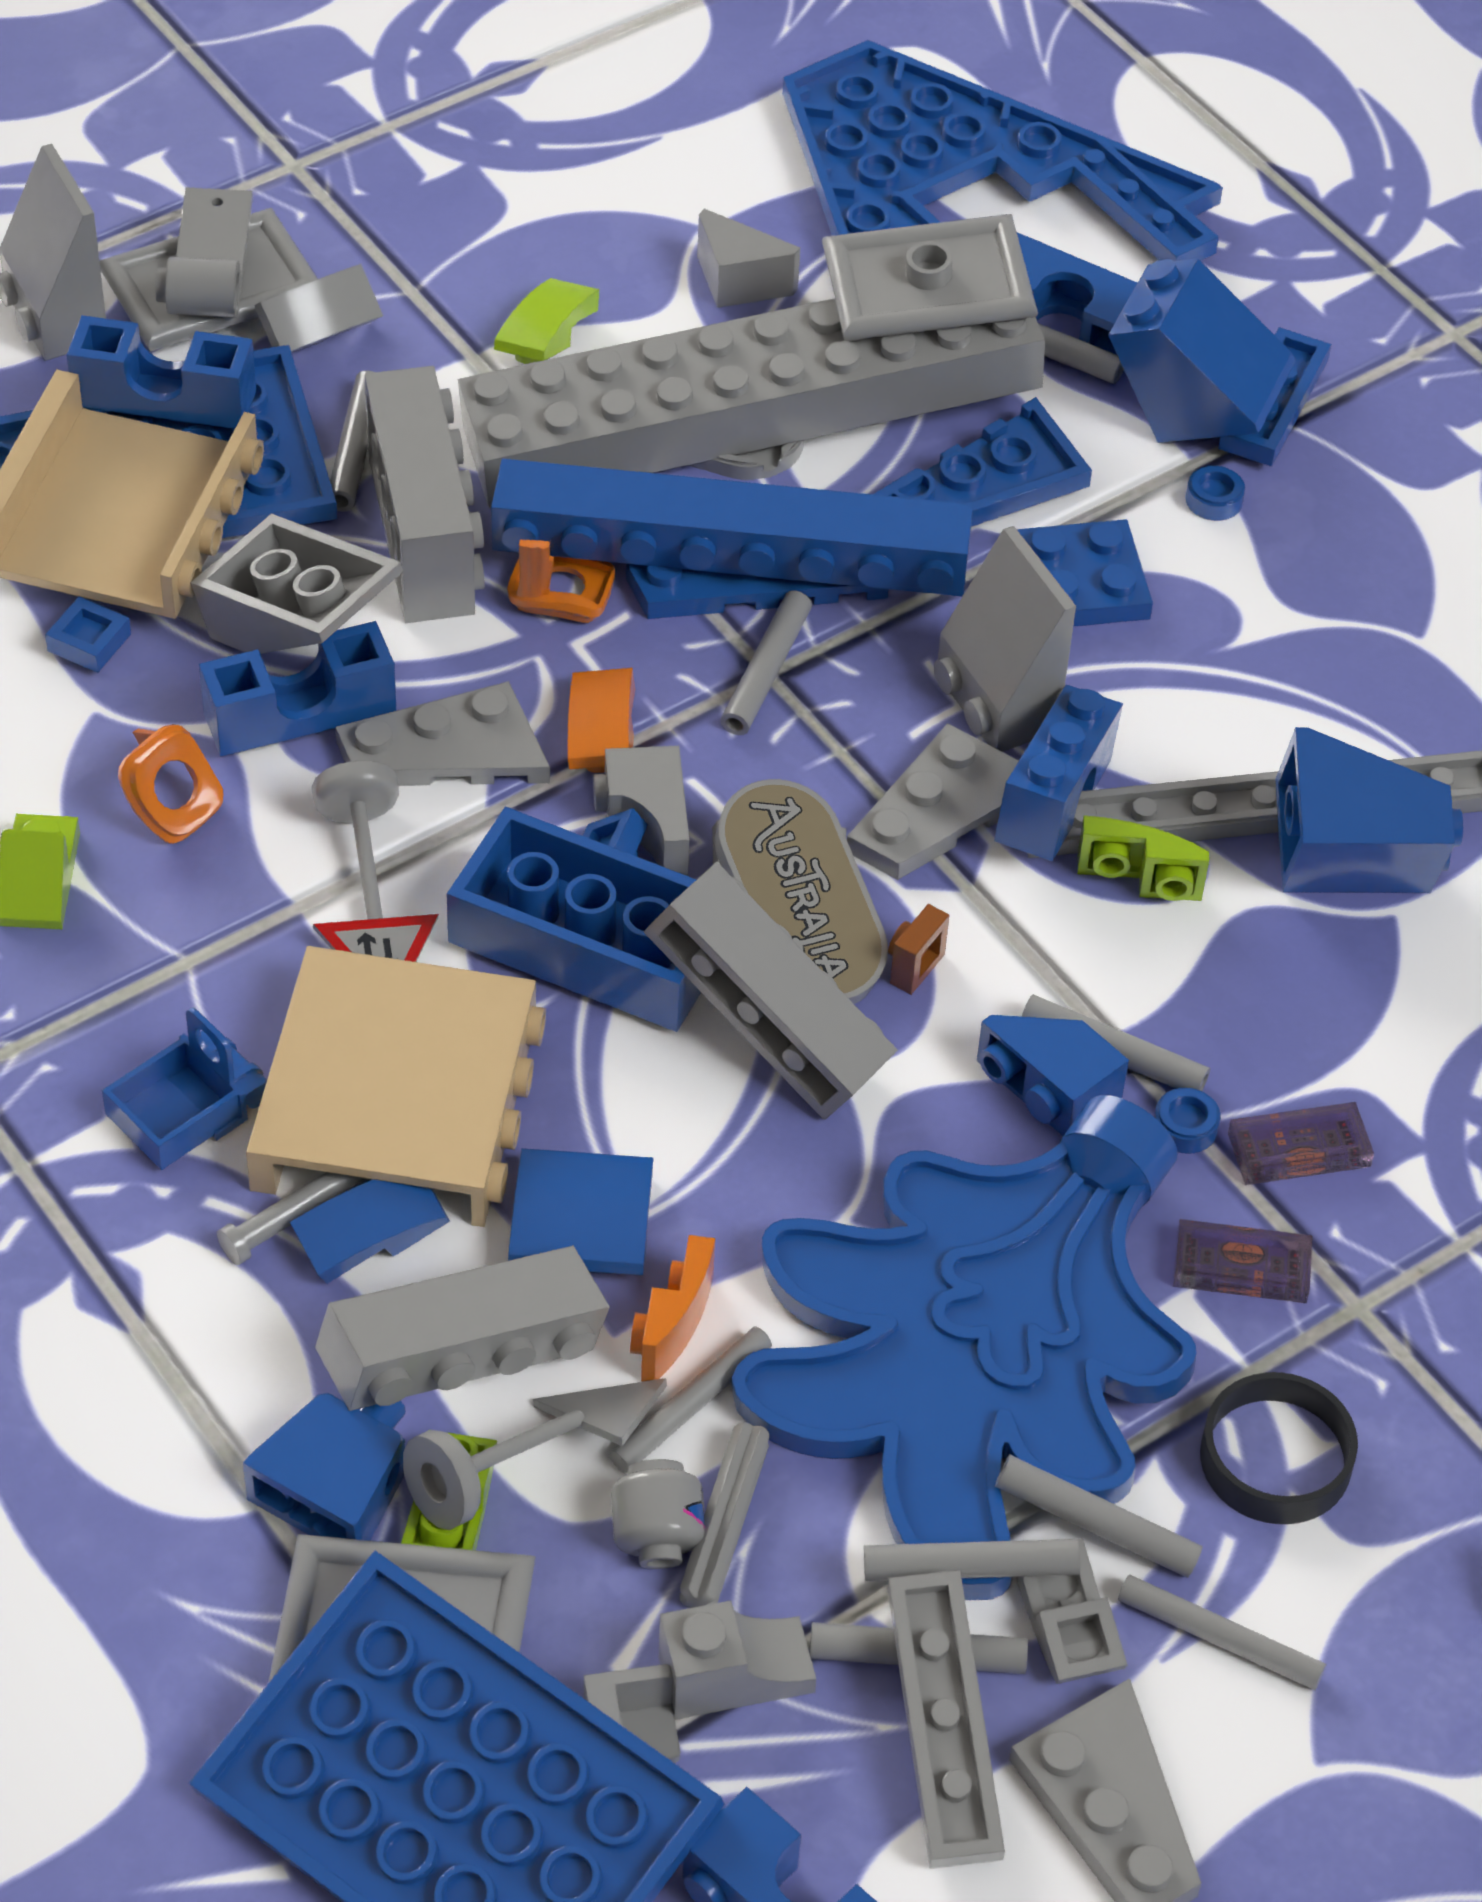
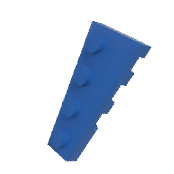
M1037 397L1021 405L1020 414L1007 422L999 418L983 428L981 438L964 448L959 444L952 446L940 454L939 463L925 471L916 468L873 495L973 504L972 527L1090 487L1092 469Z
M626 563V581L647 619L723 613L726 604L737 603L755 606V610L773 609L779 607V601L783 600L785 594L789 591H799L808 597H812L814 605L838 603L839 595L866 593L867 600L888 599L889 589Z

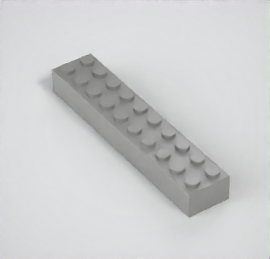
M833 298L459 378L457 381L463 429L488 508H491L502 458L654 473L709 461L720 455H737L1043 388L1045 338L1036 317L845 341L836 301Z

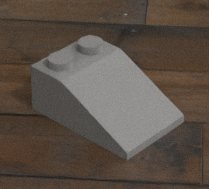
M52 143L41 146L0 245L2 273H0V298L5 307L14 306L17 325L24 341L29 342L33 340L45 361L67 354L81 315L106 318L94 212Z
M270 514L190 583L211 639L243 652L258 649L259 653L262 654L323 643L403 572V568L399 561Z
M1014 525L1002 530L940 634L938 660L934 663V674L939 687L945 694H951L964 711L965 719L971 731L976 735H982L988 745L1002 752L1028 743L1033 739L1065 687L1076 611L1074 602Z

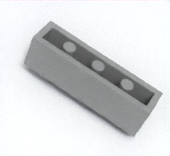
M717 861L678 896L644 931L653 943L823 1120H826L849 1100L898 1051L883 1035L880 1027L873 1020L867 1018L838 988L835 980L829 974L822 971L793 941L789 932L777 924L748 894L743 884L730 876Z
M569 1246L330 1302L315 1348L349 1411L375 1404L388 1406L399 1402L407 1396L435 1389L452 1390L462 1386L467 1381L499 1373L512 1375L524 1370L528 1366L560 1358L564 1360L578 1358L588 1351L594 1350L610 1306L575 1247Z

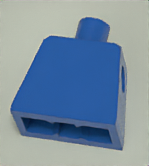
M318 1394L245 1459L243 1470L247 1500L307 1535L371 1541L405 1475L403 1470L405 1439L398 1431L394 1430L406 1413L404 1404L400 1400L388 1406L375 1404L349 1411L345 1402L332 1394Z

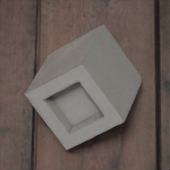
M662 1664L584 1675L583 1698L672 1762L676 1763L679 1761L680 1746L672 1708L673 1677L670 1665Z

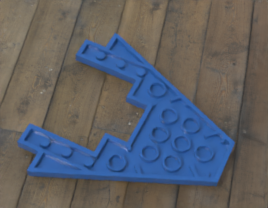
M866 40L783 77L782 94L832 236L940 223L924 207L925 205L991 174L997 173L1028 202L1069 183H1073L1158 260L1172 259L1173 261L1198 258L1201 261L1217 252L1219 236L1196 217V215L1220 204L1223 187L1217 182L878 43Z

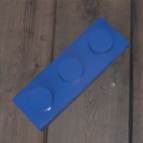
M1278 327L1275 336L1292 352L1296 362L1261 430L1256 434L1220 437L1218 448L1271 467L1325 368L1331 349L1330 343Z

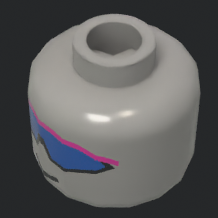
M669 1459L636 1462L628 1467V1475L619 1478L612 1487L611 1503L614 1542L622 1552L638 1556L641 1567L665 1569L679 1566L682 1564V1554L692 1551L693 1547L703 1539L705 1533L703 1488L695 1475L684 1471L683 1463Z

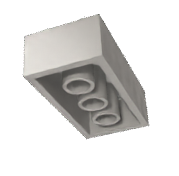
M434 366L364 374L368 459L390 558L401 562L403 572L395 581L404 622L406 624L475 615V590L484 589L485 581L480 554H474V549L484 547V536L480 513H470L468 510V506L474 504L470 471H459L458 464L464 463L461 433L459 428L449 430L448 424L454 423L450 389L439 388Z

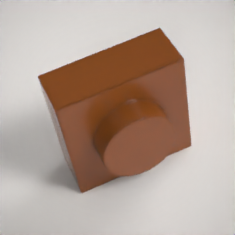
M928 903L912 923L904 921L897 928L888 947V954L893 956L890 984L912 995L944 957L950 917L948 913Z

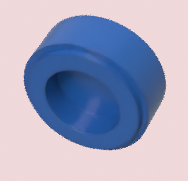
M1205 466L1199 468L1189 477L1185 497L1186 504L1194 514L1201 518L1212 521L1230 519L1237 515L1242 508L1245 483L1236 472L1226 467Z
M1177 1088L1165 1093L1159 1099L1154 1117L1170 1133L1178 1153L1193 1154L1206 1150L1214 1143L1218 1134L1221 1113L1217 1103L1208 1094L1193 1088Z

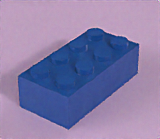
M505 806L446 893L448 942L675 1032H678L701 994L700 990L644 933L649 925L696 881L694 878Z

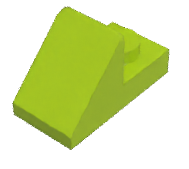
M16 813L13 829L2 831L0 838V926L63 929L80 838L78 817Z

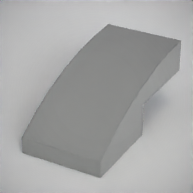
M361 264L311 281L254 305L271 346L289 345L292 353L316 345L331 336L369 324L383 316Z
M1078 1538L1080 1575L1016 1577L1032 1628L1056 1684L1122 1670L1127 1666L1108 1597L1100 1598L1083 1538Z

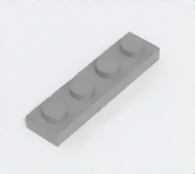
M960 1570L888 1578L887 1592L929 1869L1003 1860L1005 1846Z

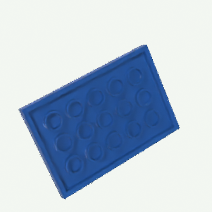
M376 1550L373 1551L189 1782V1785L197 1794L341 1902H653L689 1854L690 1848L707 1830L725 1805L719 1794Z

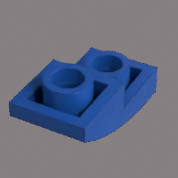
M373 1179L331 1198L292 1220L290 1223L316 1273L328 1284L384 1248L393 1257L446 1225L450 1220L432 1188Z

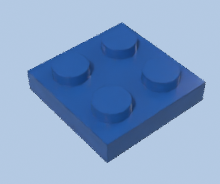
M1127 519L1017 529L1076 605L1073 627L1151 619L1153 601Z

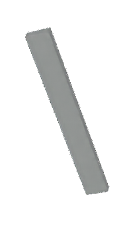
M1482 750L1389 760L1450 785L1452 808L1461 809L1462 813L1482 811ZM1278 771L1082 791L1077 804L1072 829L1056 855L1078 853L1083 815L1106 817L1150 826L1190 842L1277 833L1279 830L1275 778ZM1027 853V854H1028V858H1037V857H1038V856L1032 855V854H1030V853Z

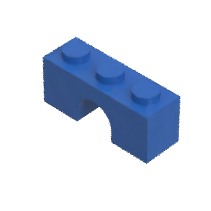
M1017 232L1038 311L1036 320L1038 321L1046 315L1056 313L1074 316L1082 321L1079 340L1117 355L1108 334L1138 282Z
M81 315L66 354L68 372L78 374L82 407L235 429L243 413H249L256 392L253 341L250 338L195 331L185 360L173 362L154 356L143 346L138 323Z
M376 621L335 631L323 643L318 644L317 656L307 668L289 676L269 675L258 649L199 664L203 714L220 757L334 729L337 726L397 711L395 663Z
M1067 684L1065 685L1005 783L994 838L995 842L1053 861L1072 829L1081 792L1094 790L1111 762L1123 703L1103 697L1094 690L1079 689Z
M745 1787L718 1813L707 1830L690 1848L689 1854L683 1860L682 1879L684 1880V1886L695 1902H791L781 1892L779 1886L798 1869L801 1834L751 1789ZM856 1883L837 1902L877 1901Z

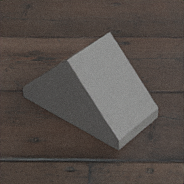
M704 208L699 213L697 257L717 308L794 295L798 290L800 247Z

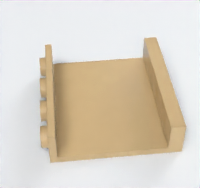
M56 369L0 469V578L176 619L186 598H193L195 596L190 582L202 573V567L208 555L215 556L218 552L223 536V525L229 514H237L243 498L244 484L249 474L256 475L260 469L264 454V444L262 440H257L255 414L244 412L230 440L224 441L82 408L78 374Z
M307 946L246 1150L250 1191L276 1195L284 1166L471 1194L472 1226L485 1227L491 1202L502 1203L505 1194L508 1164L501 1163L504 1148L515 1150L518 1141L521 1111L514 1110L517 1096L527 1098L531 1088L534 1060L527 1058L529 1046L540 1047L544 1035L546 1008L536 1007V980Z

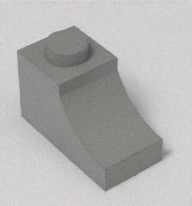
M679 745L605 749V774L593 775L595 812L606 811L607 817L634 808L648 824L640 845L653 856L658 865L688 876L689 831Z
M732 1601L660 1614L658 1657L660 1665L668 1664L671 1668L673 1677L672 1708L675 1720L815 1693L817 1678L799 1616L781 1619L753 1618L734 1611Z

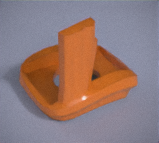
M520 540L519 558L507 587L508 598L512 604L516 605L518 610L525 613L589 623L596 617H600L604 612L614 583L615 567L612 563L606 561L550 556L549 541ZM561 571L574 574L583 581L585 589L580 595L550 591L552 573Z
M175 724L163 726L157 731L138 728L133 731V734L139 746L127 755L119 766L118 779L120 786L134 813L156 836L168 844L178 843L199 829L219 810L223 804V788L198 744L185 728ZM169 761L184 763L194 784L191 798L178 809L165 807L158 800L155 793L154 781L156 774L162 765Z

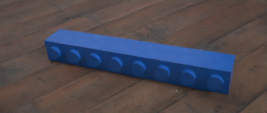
M502 458L491 506L492 550L519 553L520 540L549 541L550 556L963 597L973 504Z

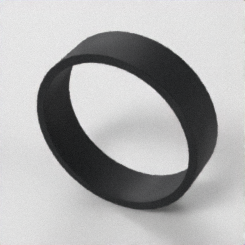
M1258 1373L1235 1381L1225 1388L1214 1400L1204 1427L1200 1446V1460L1204 1475L1213 1491L1235 1511L1265 1523L1297 1524L1323 1515L1342 1498L1348 1487L1355 1464L1358 1438L1354 1422L1348 1410L1334 1394L1320 1384L1302 1376L1289 1373ZM1279 1401L1293 1404L1316 1415L1331 1429L1342 1449L1344 1468L1331 1483L1308 1494L1280 1496L1265 1493L1248 1486L1227 1469L1215 1448L1213 1430L1228 1413L1249 1403Z

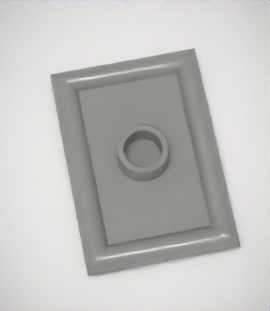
M272 208L251 214L237 318L168 314L166 303L156 301L157 269L167 268L169 257H176L179 236L100 260V270L130 320L139 324V334L149 351L192 339L195 331L211 333L258 318L259 316L254 307L257 303L318 279Z
M1012 214L826 236L822 239L845 341L1033 318L1038 315Z
M298 1534L269 1682L374 1550L513 1649L520 1652L536 1557L533 1555Z

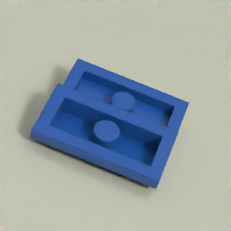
M521 1148L508 1261L574 1246L589 1272L643 1275L654 1157Z

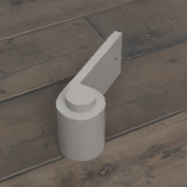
M185 187L176 257H169L167 268H158L156 273V301L166 303L168 314L237 318L253 202L252 191Z

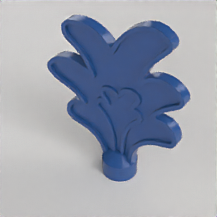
M1110 1095L1095 1096L1087 1102L1056 1147L1028 1161L1009 1165H981L928 1150L909 1151L897 1156L891 1162L883 1180L884 1216L891 1228H863L808 1218L782 1219L772 1223L765 1230L762 1237V1262L767 1282L773 1294L796 1318L823 1332L846 1338V1340L813 1347L766 1348L749 1354L737 1365L732 1376V1394L737 1413L745 1422L753 1426L764 1427L769 1432V1440L773 1443L800 1454L820 1458L844 1459L882 1452L883 1504L886 1519L896 1544L1011 1541L1001 1489L995 1487L1001 1472V1463L1009 1455L1017 1457L1113 1504L1120 1502L1130 1493L1133 1486L1135 1457L1111 1415L1103 1393L1106 1392L1115 1398L1134 1404L1158 1403L1175 1396L1190 1382L1195 1369L1197 1353L1194 1340L1190 1334L1157 1308L1144 1294L1132 1274L1126 1254L1125 1241L1131 1223L1141 1207L1151 1199L1177 1160V1147L1170 1133L1149 1112L1128 1100ZM1013 1577L961 1578L965 1600H992L1002 1596L1010 1588Z

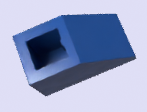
M990 1015L981 1022L976 1061L980 1063L985 1074L995 1083L1004 1084L1026 1104L1030 1113L1039 1122L1051 1125L1062 1136L1065 1135L1091 1098L1100 1095L1123 1097L1129 1059L1083 1020Z

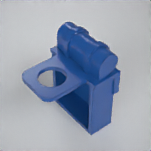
M194 1007L186 1011L188 1036L183 1033L179 1036L178 1041L102 1090L105 1114L161 1170L209 1138L213 1137L217 1141L248 1120L247 1106L251 1109L260 1106L267 1079L263 1076L262 1069L255 1063H250L237 1051L235 1043L225 1037Z

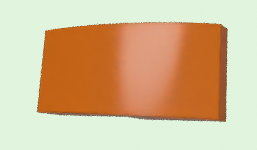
M633 668L572 673L568 711L569 770L586 768L590 772L604 773L605 749L633 748L634 732L631 717L635 695Z
M689 1235L685 1260H672L668 1288L652 1287L648 1313L635 1312L630 1353L642 1355L641 1382L660 1379L679 1358L694 1335L704 1313L713 1281L715 1238Z

